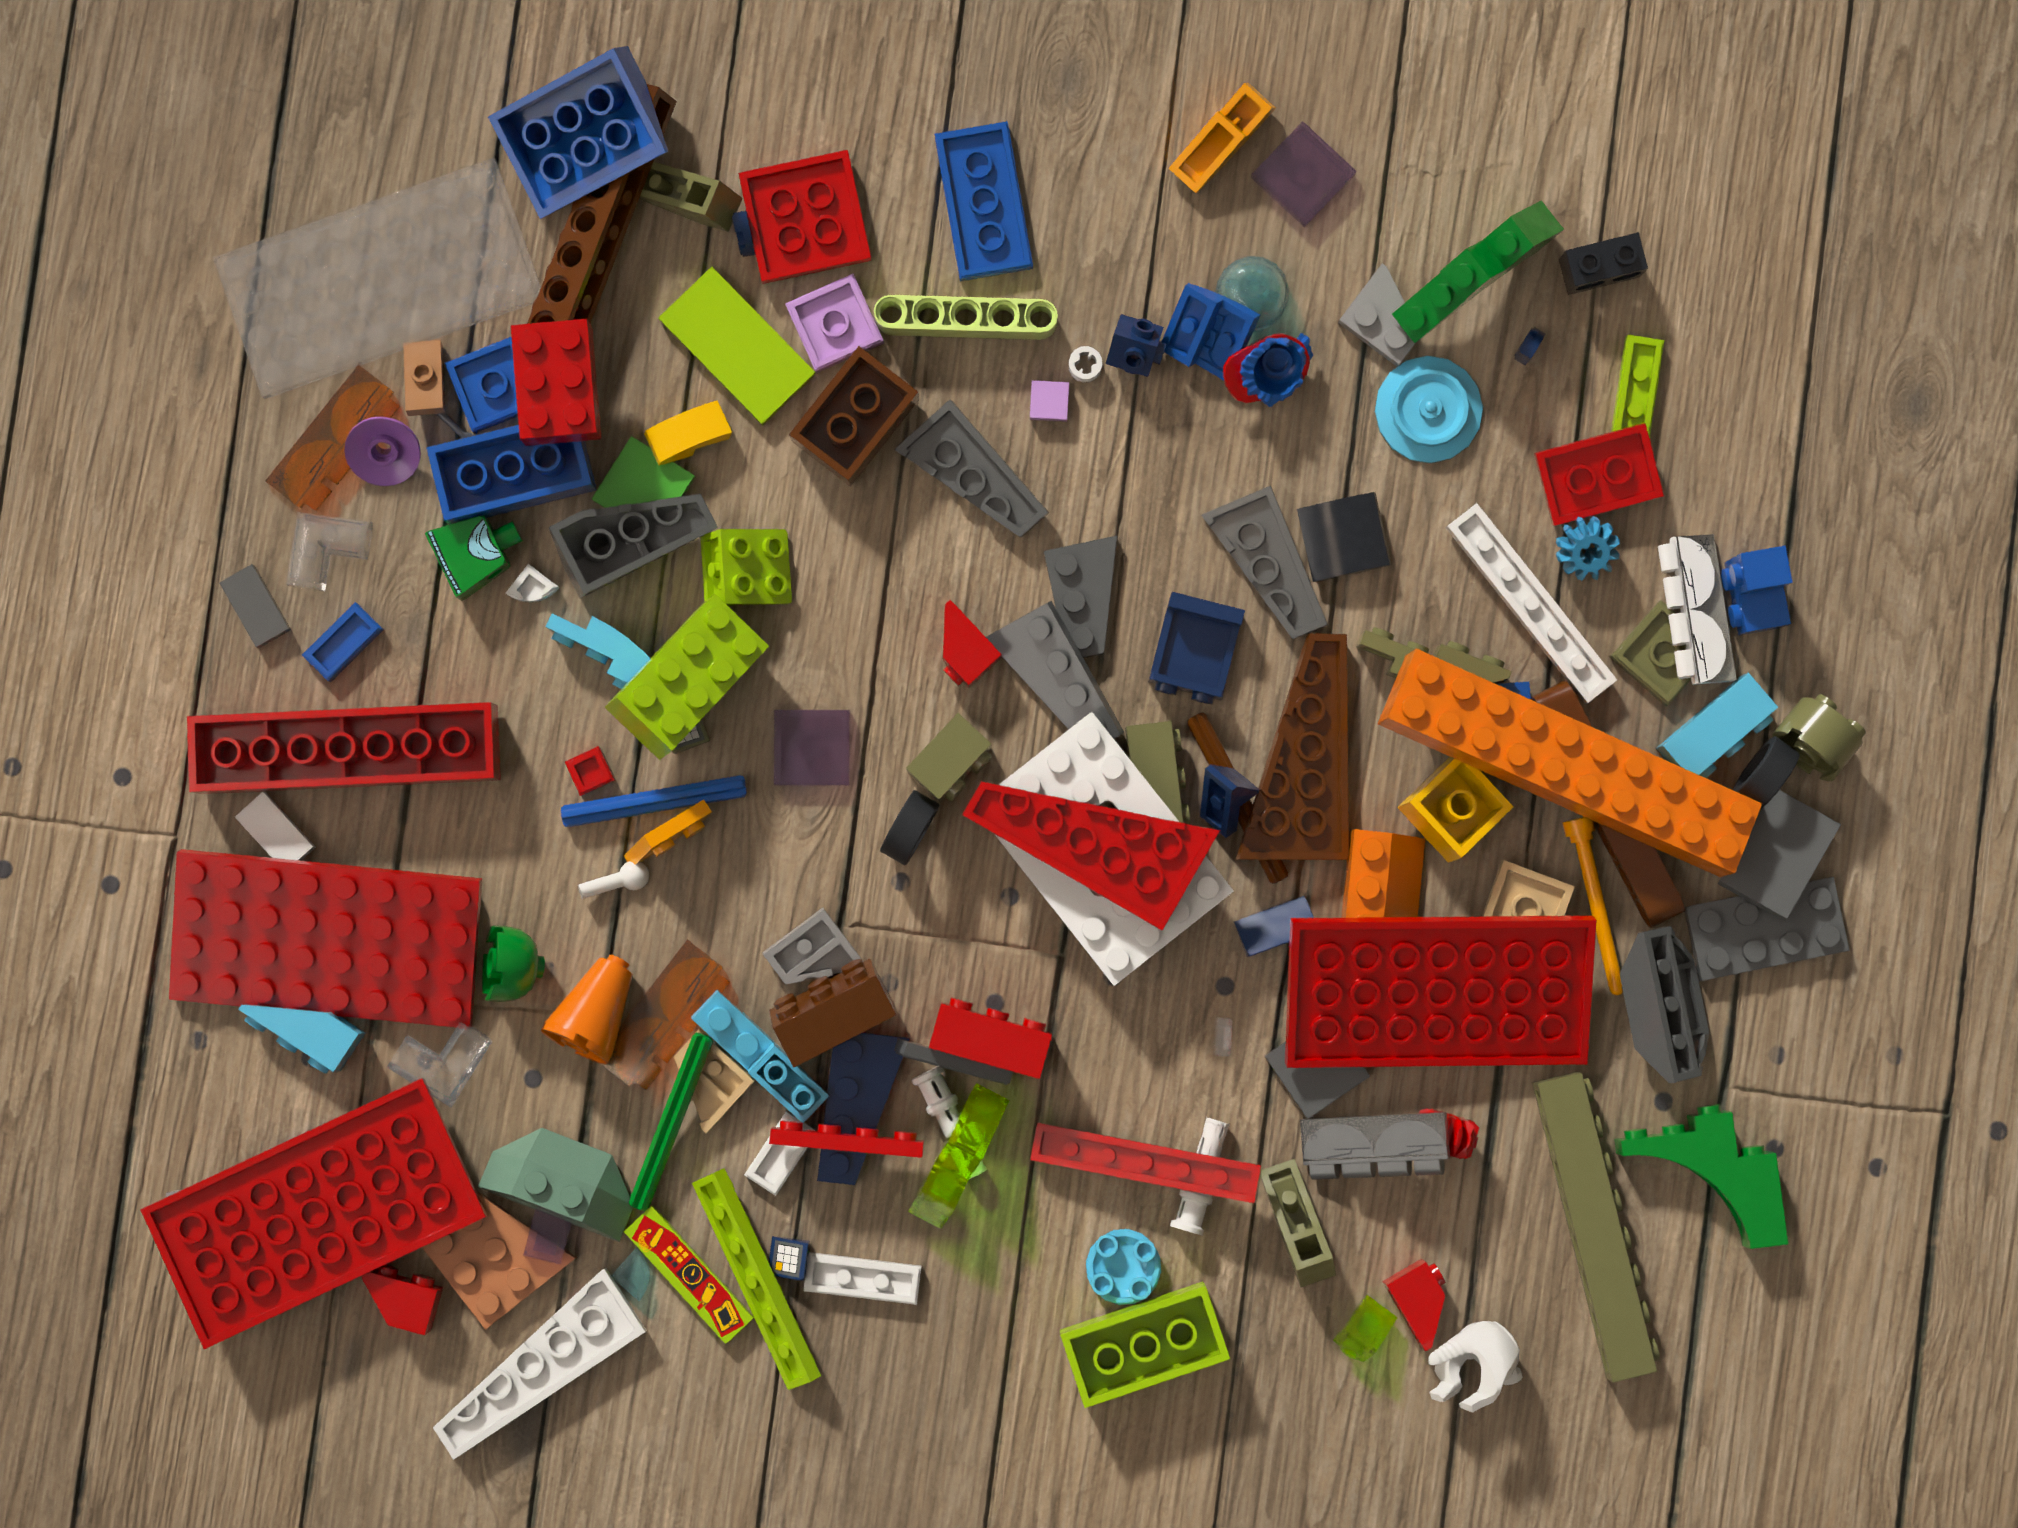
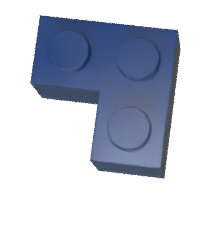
M1786 545L1740 553L1724 562L1725 568L1721 570L1722 584L1725 591L1730 590L1732 605L1728 607L1729 620L1733 628L1737 627L1738 636L1783 628L1791 624L1784 590L1785 586L1793 583Z

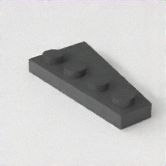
M952 400L947 401L894 449L1019 537H1023L1050 513Z
M1271 486L1201 515L1292 639L1328 625Z

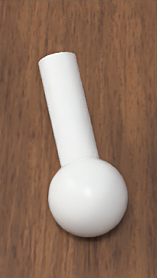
M628 861L621 867L618 873L579 884L580 896L582 899L623 886L629 890H639L647 884L649 870L642 862L635 865L633 862Z

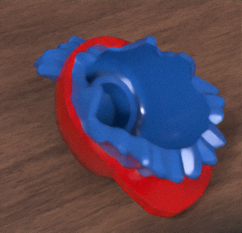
M1277 333L1262 337L1248 347L1229 356L1223 365V378L1230 395L1236 401L1244 403L1262 401L1268 407H1273L1278 401H1284L1285 398L1293 394L1296 388L1301 387L1307 375L1310 360L1313 357L1311 346H1309L1310 338L1303 333H1300L1297 338Z

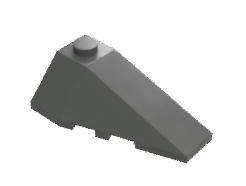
M696 494L644 503L582 510L548 528L562 565L581 599L717 529L718 526L702 495Z

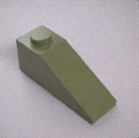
M653 162L639 199L699 224L729 232L733 223V213L738 211L743 198L719 180Z
M1295 1159L1261 1170L1260 1177L1300 1288L1336 1276L1331 1251Z

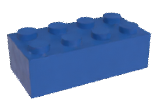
M519 425L427 447L443 518L449 525L484 515L488 518L597 491L585 441L526 446L520 440Z

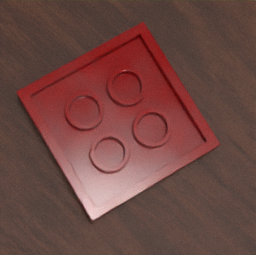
M848 150L738 173L762 284L872 261Z

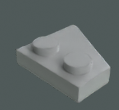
M1382 263L1338 323L1397 367L1415 345L1392 315L1405 302L1387 266Z

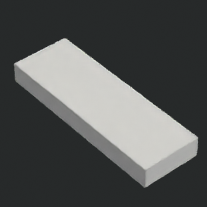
M809 1252L804 1291L917 1305L921 1266Z

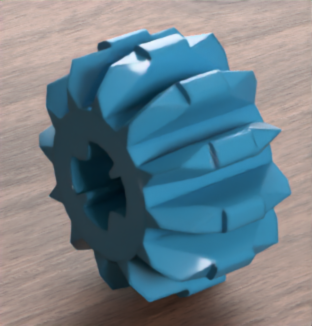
M1593 516L1588 525H1586L1582 517H1578L1576 519V528L1573 529L1569 525H1564L1563 530L1567 537L1556 538V544L1561 548L1556 552V558L1559 562H1564L1563 570L1567 574L1575 572L1578 580L1583 581L1588 572H1590L1594 580H1598V570L1603 568L1606 572H1611L1612 566L1608 560L1619 559L1620 554L1614 548L1620 544V539L1617 535H1611L1613 528L1609 523L1600 525L1598 517ZM1590 543H1593L1595 547L1589 548ZM1582 548L1587 549L1585 554L1582 553Z

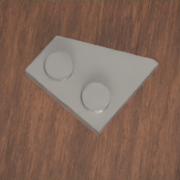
M821 908L762 952L785 984L802 982L805 979L833 976V974L842 973L841 968L849 962L862 959L824 908Z

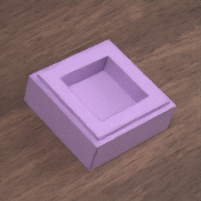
M1032 380L1030 420L1067 422L1069 382Z

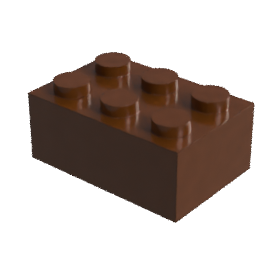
M858 346L790 432V439L799 448L851 487L920 400L919 393Z
M862 959L851 961L841 968L842 973L830 979L828 976L820 977L807 986L809 990L797 996L793 993L787 994L774 1002L773 1005L775 1007L769 1010L772 1028L793 1068L896 1016L891 997L871 959L864 962Z

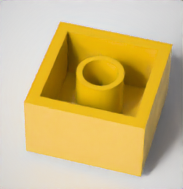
M1449 757L1397 808L1449 863L1462 858L1514 806L1479 769Z

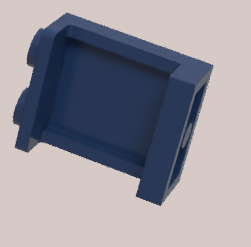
M1171 592L1148 682L1156 684L1154 690L1170 695H1176L1177 690L1192 693L1191 700L1213 705L1214 699L1221 701L1245 610Z

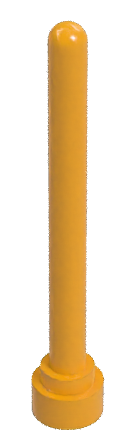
M1586 817L1562 822L1565 837H1570L1571 844L1575 843L1591 914L1597 920L1596 935L1609 990L1613 995H1621L1623 989L1620 979V966L1590 840L1593 839L1592 831H1595L1593 820Z

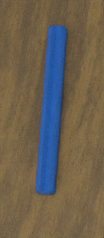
M739 775L569 804L561 807V819L565 827H573L690 807L702 800H705L706 803L742 798L747 794L746 782L744 777Z

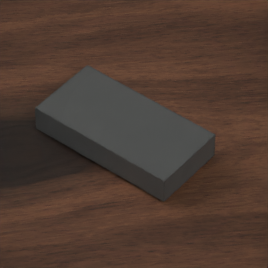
M251 564L219 582L256 648H261L291 630L255 565Z

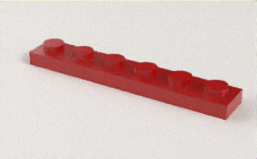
M1037 1123L1030 1158L1032 1161L1249 1203H1256L1262 1170L1261 1165Z

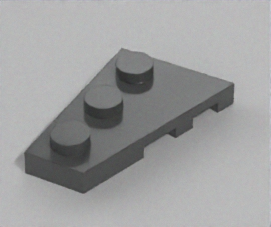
M1117 536L1044 551L1055 608L1083 658L1104 654Z

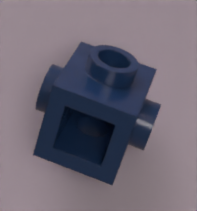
M1121 314L1105 364L1123 369L1130 374H1140L1149 377L1152 364L1160 365L1167 343L1160 341L1164 327L1153 324L1147 319H1136Z

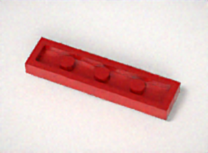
M780 1121V1127H772L770 1129L769 1144L917 1158H922L924 1152V1140H917V1133L894 1131V1138L880 1137L879 1129L856 1128V1134L840 1133L841 1126L818 1124V1131L803 1130V1123L795 1121Z

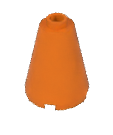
M609 955L607 959L599 958L544 1022L541 1033L562 1047L567 1045L576 1050L575 1054L606 1065L613 1055L633 974L627 970L629 963L614 955Z

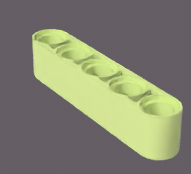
M887 295L880 298L874 307L875 321L879 330L884 334L896 336L1041 340L1050 337L1055 332L1058 320L1055 306L1048 300ZM889 307L897 308L902 313L901 318L895 323H886L881 318V314L885 309ZM927 308L934 309L938 312L939 318L933 324H924L918 319L922 310ZM968 309L973 311L977 317L974 323L965 326L957 322L955 319L956 315L961 310ZM1002 310L1010 312L1014 317L1013 322L1004 327L998 326L993 321L995 313ZM1042 311L1050 316L1051 322L1046 327H1036L1030 321L1031 316L1036 312Z

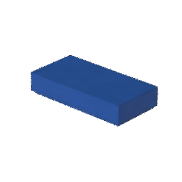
M355 602L302 656L327 681L332 682L384 629Z

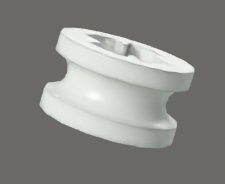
M1089 346L1075 349L1069 359V372L1072 377L1084 383L1091 382L1099 376L1102 369V358L1099 352ZM1088 355V360L1091 358L1095 360L1096 364L1091 366V373L1083 374L1082 368L1080 371L1076 369L1075 365L1080 362V356Z

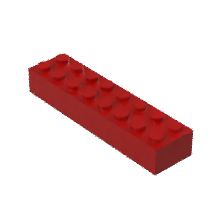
M492 702L187 716L189 792L219 794L501 780L498 705Z

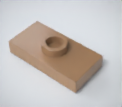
M441 340L403 343L405 410L407 415L417 416L445 413L444 360Z

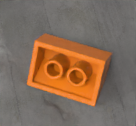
M1351 830L1341 918L1418 917L1425 838L1387 832Z

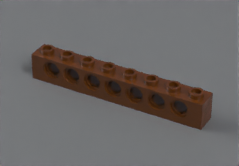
M647 84L664 136L677 101L660 87ZM654 159L573 202L566 225L560 233L559 243L552 261L546 269L545 279L532 305V312L527 324L588 319L591 324Z

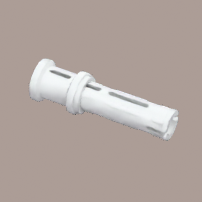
M937 1066L913 1078L912 1083L919 1086L928 1105L926 1108L927 1113L931 1117H936L965 1175V1180H969L985 1172L987 1167L984 1165L956 1108L958 1097L956 1094H951L942 1075L944 1069Z
M1206 1117L1197 1153L1220 1157L1230 1124ZM1180 1189L1181 1203L1176 1220H1171L1170 1226L1203 1236L1204 1230L1201 1228L1207 1205L1212 1204V1195Z

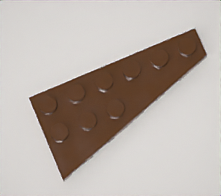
M1347 634L1306 635L1258 788L1260 791L1255 796L1235 860H1349Z

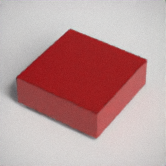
M600 746L565 761V765L580 796H584L616 781Z

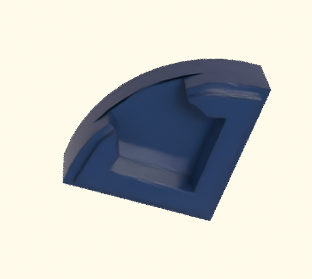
M747 212L733 213L732 219L737 234L740 254L743 257L756 255Z
M1536 327L1531 328L1515 353L1514 359L1526 365L1533 357L1546 334Z

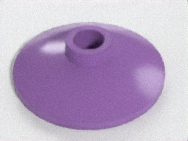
M372 417L365 419L351 429L345 442V458L351 470L362 480L374 485L391 486L402 483L414 474L420 462L421 449L416 435L408 426L393 418ZM378 443H387L391 447L382 449L378 446Z

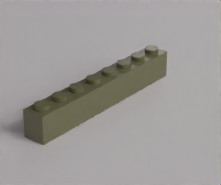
M1572 1072L1532 1082L1605 1376L1614 1383L1657 1372L1655 1361L1660 1360L1659 1350L1655 1339H1649L1645 1324L1650 1323V1315L1646 1302L1644 1300L1639 1301L1636 1287L1641 1286V1279L1636 1264H1630L1627 1249L1632 1248L1629 1232L1626 1226H1620L1617 1212L1622 1211V1204L1617 1189L1611 1190L1608 1175L1613 1174V1169L1608 1153H1602L1599 1142V1138L1603 1137L1601 1121L1598 1115H1592L1589 1101L1594 1100V1093L1589 1078L1583 1079V1075L1580 1072Z

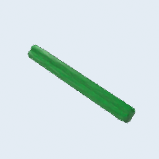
M696 1032L691 1038L629 1199V1205L638 1210L646 1211L651 1205L713 1044V1039L703 1033Z

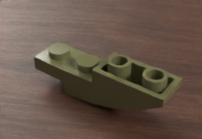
M1373 627L1372 632L1365 630L1361 634L1356 647L1391 661L1386 672L1387 676L1396 678L1405 655L1416 648L1426 653L1429 652V648L1415 642L1408 641L1407 646L1393 641L1394 635L1383 629ZM1449 641L1447 646L1440 644L1433 655L1495 684L1506 681L1512 671L1503 668L1505 662L1488 655H1484L1482 659L1468 654L1470 650L1468 647Z

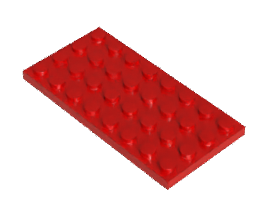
M180 849L176 854L169 1000L239 1007L247 1004L332 1012L336 1016L470 1029L473 1021L482 878Z
M1594 916L1290 918L1285 1064L1287 1068L1588 1065L1597 920Z
M424 1078L140 1209L203 1349H207L487 1217V1213Z

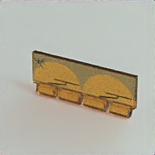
M358 364L265 481L300 509L307 504L317 512L333 492L322 482L327 477L338 485L351 469L346 461L344 452L349 432L359 422L368 418H392L400 408L397 403L390 399L394 392Z
M687 939L620 1025L612 1058H610L606 1065H601L629 1087L635 1082L647 1090L663 1070L652 1060L655 1055L668 1063L686 1040L685 1037L676 1031V1028L680 1025L686 1031L692 1033L697 1026L691 1016L703 1005L699 1001L700 997L703 995L708 999L716 990L723 993L730 984L725 977L719 974L724 967Z

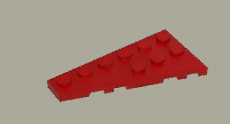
M982 781L962 816L1163 931L1220 830L1067 800L1065 798L1028 792Z

